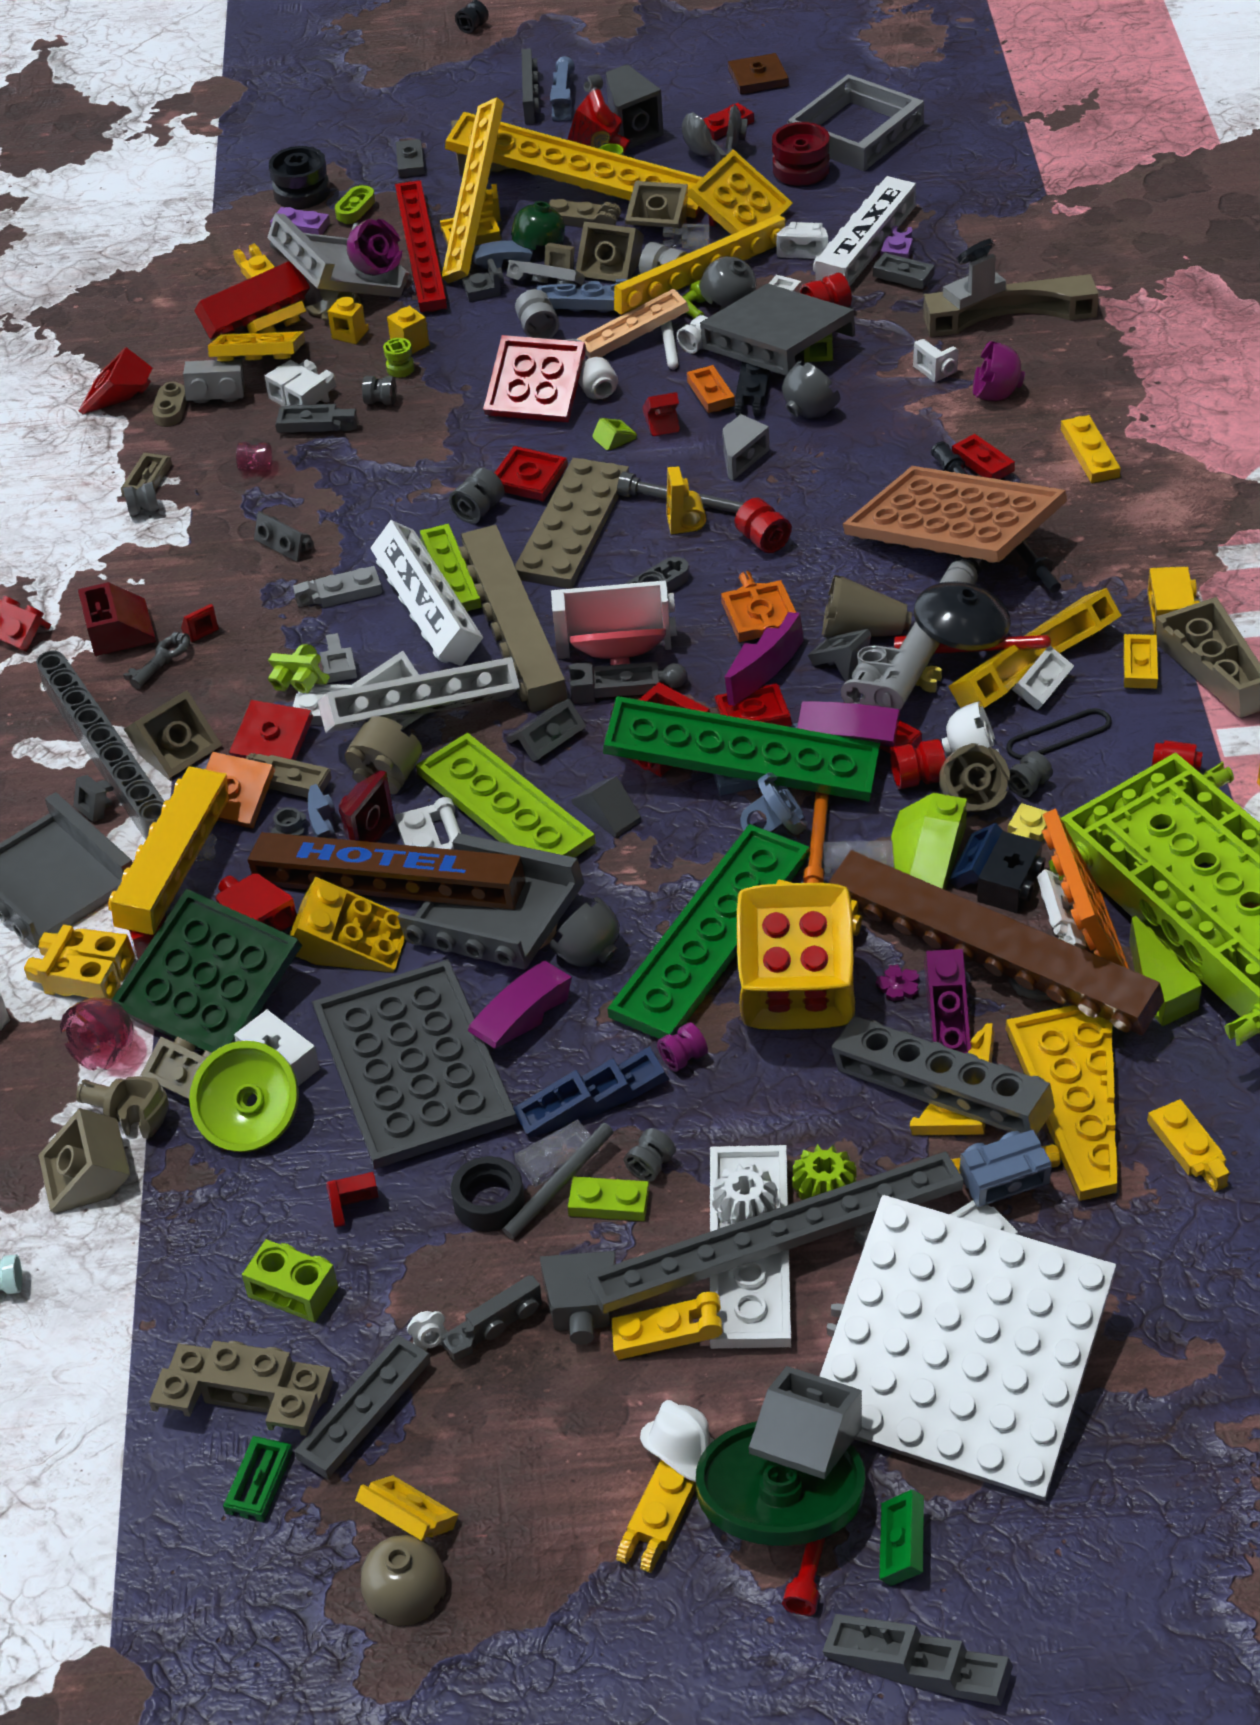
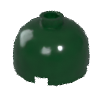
M537 201L532 205L522 208L515 215L511 230L512 240L516 244L532 250H536V245L545 246L548 243L563 245L565 235L564 220L555 209L550 207L549 203Z

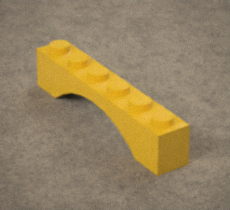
M1107 588L1083 596L1024 636L1047 635L1051 638L1050 646L1061 653L1102 630L1122 615ZM1013 645L1000 651L948 687L960 708L978 701L980 702V707L983 706L985 708L1008 693L1046 648L1019 649Z

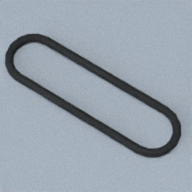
M1086 709L1017 735L1008 741L1006 749L1012 757L1021 760L1025 755L1017 754L1011 748L1012 744L1018 740L1087 714L1098 713L1106 718L1105 725L1035 751L1044 754L1108 729L1111 725V717L1102 709Z

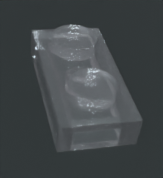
M892 840L823 842L824 876H833L850 850L894 868Z

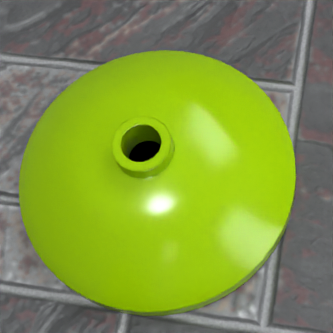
M256 1041L232 1042L212 1052L195 1073L189 1095L191 1115L201 1134L216 1146L234 1152L255 1151L276 1141L289 1127L298 1105V1082L290 1063L274 1048ZM255 1094L257 1097L256 1103L253 1106H248L247 1100L249 1096Z

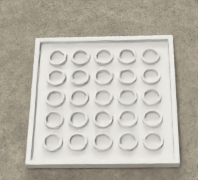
M882 1195L820 1377L862 1390V1430L855 1440L1045 1501L1115 1276L1116 1264Z

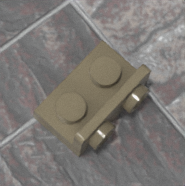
M160 1037L140 1075L156 1079L162 1087L189 1099L194 1075L211 1052L205 1050L201 1056L194 1052L195 1045L182 1038L176 1037L175 1041L172 1042Z

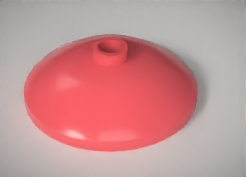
M666 628L570 636V643L591 657L610 659L611 665L630 664L629 657L647 653L659 644L666 636Z

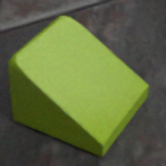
M599 418L592 437L604 449L612 450L636 439L637 434L622 420Z

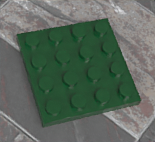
M186 889L109 1005L114 1011L170 1038L176 1039V1037L190 1042L196 1046L195 1050L202 1053L206 1050L212 1053L226 1044L236 1042L234 1034L257 1017L303 945L295 937Z

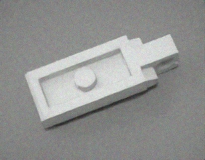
M1044 869L1037 876L1041 889V897L1045 902L1049 915V923L1054 928L1053 932L1059 936L1058 939L1085 949L1087 946L1082 933L1084 929L1079 930L1070 910L1073 909L1072 904L1074 902L1069 903L1061 886L1064 880L1060 881L1058 874Z

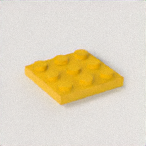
M734 149L687 193V196L731 235L776 215L782 216L793 204L791 200Z
M304 331L221 334L208 345L209 357H217V361H232L234 357L244 355L245 360H260L262 356L273 354L274 359H288L305 343Z

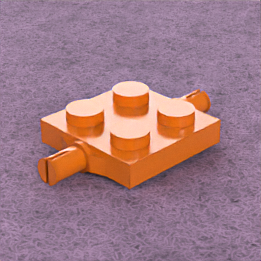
M746 571V575L744 572L739 575L742 587L737 590L721 593V603L738 642L761 638L766 628H779L788 612L796 613L782 580L770 583H755L749 571Z

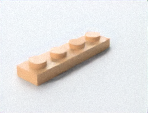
M672 289L577 339L585 342L586 356L588 358L603 357L607 353L688 312V304L675 289Z

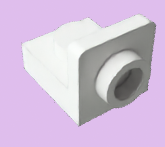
M920 339L914 342L913 367L933 382H937L957 372L958 349L953 346L941 352L925 339Z

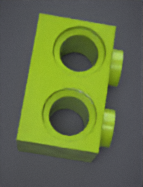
M265 1239L242 1273L249 1298L314 1323L338 1288L334 1266L327 1259L321 1256L312 1257L297 1251L289 1244H278Z

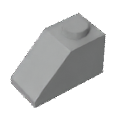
M740 414L723 428V452L729 479L734 480L770 450L769 426Z

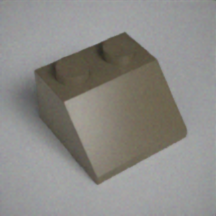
M584 221L576 271L584 274L585 278L611 282H616V279H631L640 261L644 234L636 228Z
M188 690L124 728L140 756L167 779L222 746Z
M79 1108L38 1155L50 1212L60 1213L109 1199L130 1176L117 1119Z

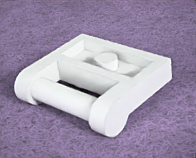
M442 797L436 800L434 805L395 814L396 826L403 845L454 850L452 842L458 833L461 834L454 815L455 806L452 799ZM438 820L443 821L450 840L442 845L433 825V822Z

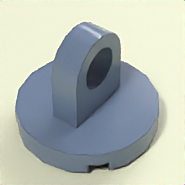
M769 772L758 779V785L763 796L747 806L740 817L743 831L751 824V815L758 810L765 814L767 823L763 829L769 832H774L784 825L790 832L798 835L807 828L808 823L805 820L801 821L804 818L803 811L788 788L777 786L773 782L777 779V776Z

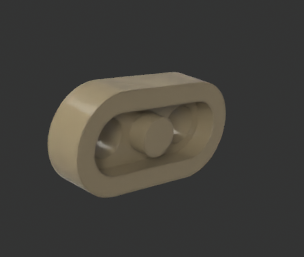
M167 382L158 390L152 409L154 421L157 425L168 427L176 425L182 420L187 404L184 385L177 382Z

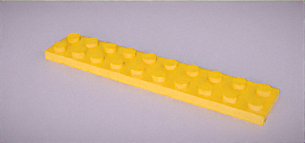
M462 113L445 140L446 150L456 152L457 154H468L476 117L475 114ZM500 122L493 154V163L629 201L635 181L688 184L689 192L703 178L504 122ZM688 196L686 217L696 218L701 207Z

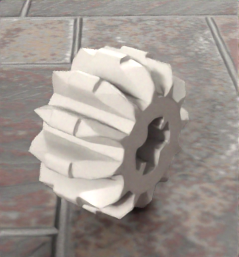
M738 1164L735 1172L724 1169L722 1178L715 1179L712 1207L714 1211L718 1212L721 1223L731 1221V1224L775 1210L777 1208L776 1198H778V1189L775 1183L771 1182V1176L768 1171L759 1173L755 1164L749 1170H746Z

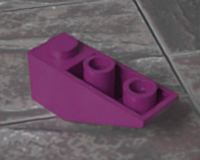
M963 949L926 951L924 971L932 1042H939L947 1048L968 1053L971 1049Z

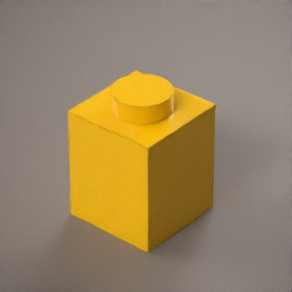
M410 305L387 316L390 339L405 338L411 342L412 354L430 345L426 317Z

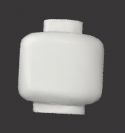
M593 357L583 362L578 383L587 397L592 400H599L609 397L616 390L618 376L606 359Z

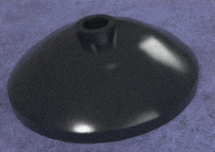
M948 581L930 586L919 594L914 606L915 620L929 637L941 644L961 650H983L994 647L1006 638L1011 625L1010 614L997 596L985 588L967 582Z

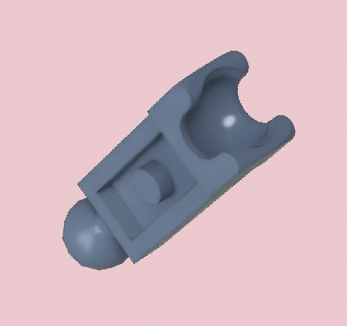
M563 56L555 64L557 72H553V85L550 93L552 120L568 121L572 119L570 75L575 69V64L570 57Z

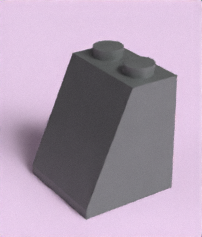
M628 64L606 72L608 107L622 120L618 134L630 140L627 150L663 136L661 89Z

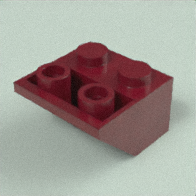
M109 582L78 589L94 656L110 654L115 651L156 642L145 598Z

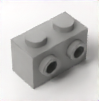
M234 359L232 361H185L183 378L186 401L193 400L195 403H206L212 399H222L225 402H233L244 397L245 383L242 359Z

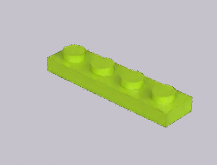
M449 523L420 530L421 542L465 610L468 612L482 608L480 596H478L474 587L475 584L466 568L467 565L464 558L460 554Z

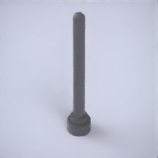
M624 471L621 473L617 485L618 495L632 497V495L637 496L640 493L667 499L666 486L642 482L633 473ZM699 494L703 507L736 514L744 504L738 501Z

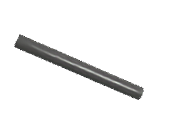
M603 1122L502 1229L503 1233L511 1240H514L614 1133L613 1129Z

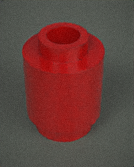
M1164 740V743L1155 742L1152 766L1176 752L1200 772L1203 752L1197 751V744Z

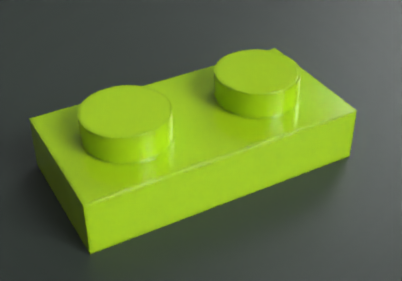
M573 1176L568 1202V1215L571 1217L645 1222L649 1181Z

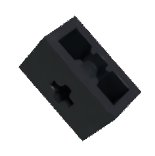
M1002 831L978 877L977 902L1018 913L1023 901L1028 902L1031 898L1035 877L1045 868L1046 858L1041 857L1042 842Z

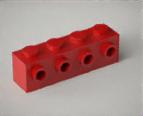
M288 261L200 300L194 311L211 340L221 334H233L235 328L242 325L244 328H247L246 326L253 320L278 311L288 304L293 305L300 301L303 302L306 299L305 295L309 291L310 286L304 275Z

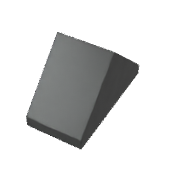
M617 776L594 784L572 799L574 806L615 838L641 822L640 814Z

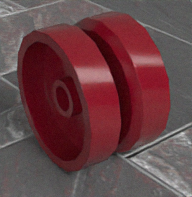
M794 122L778 128L772 135V153L774 154L773 174L776 179L785 184L795 186L810 185L825 179L830 172V139L828 131L824 127L810 122Z

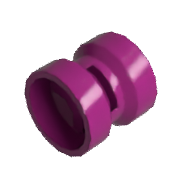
M691 1022L681 1026L677 1034L666 1035L657 1041V1048L662 1060L674 1072L686 1067L687 1062L691 1058L698 1060L708 1053V1046L704 1036Z

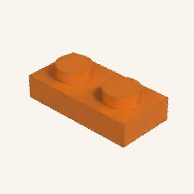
M714 365L686 372L688 384L708 413L735 406V396Z

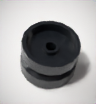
M308 146L289 147L280 150L269 160L274 200L279 205L293 209H305L319 205L329 196L330 185L325 155L320 150Z

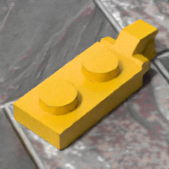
M1181 1099L1148 1112V1124L1188 1176L1192 1174L1195 1177L1201 1175L1214 1192L1228 1187L1227 1182L1230 1172L1225 1166L1226 1158L1223 1152Z

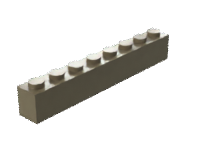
M497 525L462 533L463 546L458 547L465 563L468 564L466 568L473 582L476 583L474 587L477 594L480 596L481 602H484L482 608L487 622H493L490 624L495 642L501 641L499 649L502 659L508 657L513 659L520 686L517 690L520 701H526L530 712L533 713L548 709L567 700L564 676Z

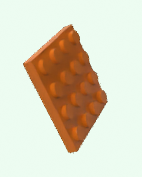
M1055 808L1044 813L1043 817L1047 828L1042 830V834L1049 849H1055L1053 851L1054 855L1051 858L1059 876L1065 875L1061 886L1068 902H1074L1072 904L1073 909L1070 911L1079 930L1084 929L1082 933L1090 951L1094 950L1095 955L1130 969L1101 890L1057 809Z

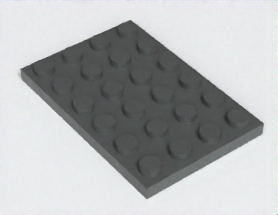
M449 959L312 1001L315 1015L374 1169L517 1123L516 1113L485 1042L468 1032L469 1025L474 1020V1017Z

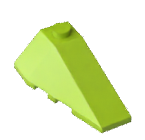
M932 793L900 810L891 833L894 868L946 890L948 879L966 829L967 799Z

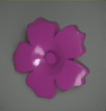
M898 964L889 965V968L884 971V976H877L876 986L882 993H886L887 999L892 1001L903 1000L904 996L913 998L918 994L917 982L919 974H917L916 970L905 969L901 972Z

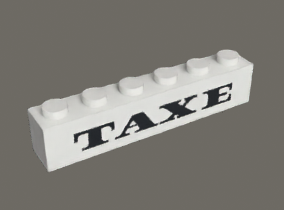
M886 176L880 185L875 187L874 192L869 198L863 201L858 211L852 214L847 224L840 228L836 237L827 244L826 249L820 256L815 258L813 271L815 272L816 281H822V278L839 272L845 276L849 286H851L882 248L885 237L891 236L892 227H899L916 207V183Z
M390 520L370 548L377 558L376 563L385 571L388 576L387 581L399 593V600L409 609L410 618L422 630L421 635L432 646L434 656L443 663L452 662L462 666L483 639V636L416 532L409 527Z
M508 657L328 692L318 701V706L325 733L361 727L365 721L368 722L374 716L396 720L506 698L516 692L520 686L513 659Z

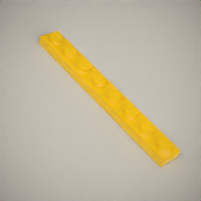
M498 97L477 107L441 276L448 284L468 276L490 168L493 162L495 144L502 119L504 103Z
M776 215L614 285V311L622 315L672 289L679 290L696 280H701L709 264L720 257H736L744 261L776 247L777 233L785 227L786 219Z

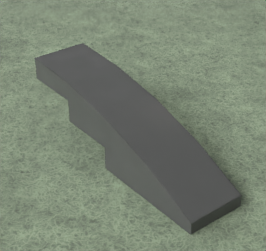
M835 1614L823 1649L825 1657L880 1677L957 1698L999 1706L1002 1705L1013 1669L1009 1657L967 1651L962 1641L921 1635L916 1625Z

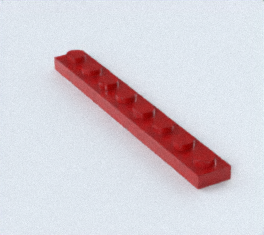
M421 180L395 184L420 312H434L439 309L447 308L446 297Z

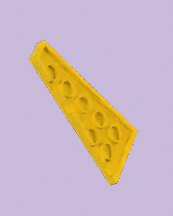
M1074 1005L1007 1019L1005 1029L1024 1074L1038 1076L1051 1085L1055 1108L1046 1120V1125L1055 1145L1058 1147L1060 1157L1079 1201L1116 1193L1117 1153L1115 1143L1112 1023L1099 1016L1097 1018L1089 1017Z

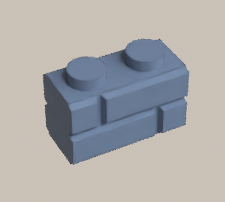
M1034 1130L1023 1133L1011 1131L1005 1134L999 1141L988 1145L975 1143L960 1155L959 1171L977 1207L1050 1183L1051 1161L1044 1148L1041 1147V1143Z

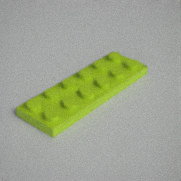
M469 733L464 734L416 764L417 774L443 796L451 798L455 806L499 842L574 858L596 844L595 834Z

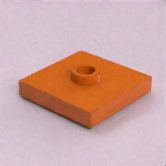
M212 752L206 770L227 774L229 800L217 821L253 829L276 769L272 764Z

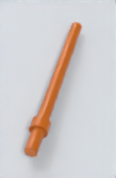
M818 792L815 794L808 867L804 869L803 883H824L825 872L822 868L829 794Z

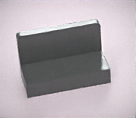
M567 699L550 707L507 736L506 739L508 743L519 740L533 762L585 728L586 724L571 700Z

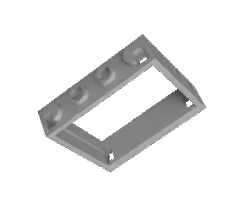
M848 74L787 120V124L810 122L821 125L849 103L891 117L859 143L828 132L830 159L865 171L924 124V101Z

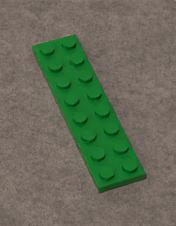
M617 696L603 745V754L757 782L759 778L769 772L777 776V779L773 782L779 786L869 802L880 743Z
M749 824L607 1008L608 1018L658 1039L666 1035L677 1034L678 1029L686 1024L737 955V897L739 891L752 886L776 884L778 879L791 882L809 858L810 847Z

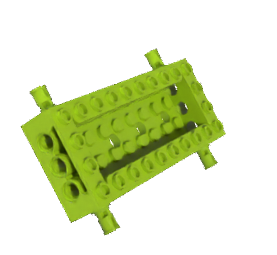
M1175 752L1063 816L1061 819L1097 885L1132 917L1137 916L1146 926L1151 927L1156 937L1166 948L1171 949L1190 971L1240 1016V1018L1225 1025V1032L1230 1040L1235 1038L1236 1046H1240L1246 1040L1258 1033L1260 1034V905L1255 908L1243 906L1249 902L1260 904V823L1219 789L1227 783L1234 781V775L1230 767L1224 769V762H1220L1202 775ZM1051 859L1049 861V867L1053 873L1057 874L1056 868ZM1202 863H1207L1208 865H1210L1211 863L1214 864L1213 866L1208 868L1198 867V865ZM1065 875L1059 876V880H1063V877H1065Z

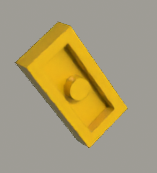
M300 301L253 320L246 327L249 333L275 332V326L284 323L285 327H289L301 321L299 316L305 313L306 309L303 302Z
M1124 634V688L1157 689V635Z

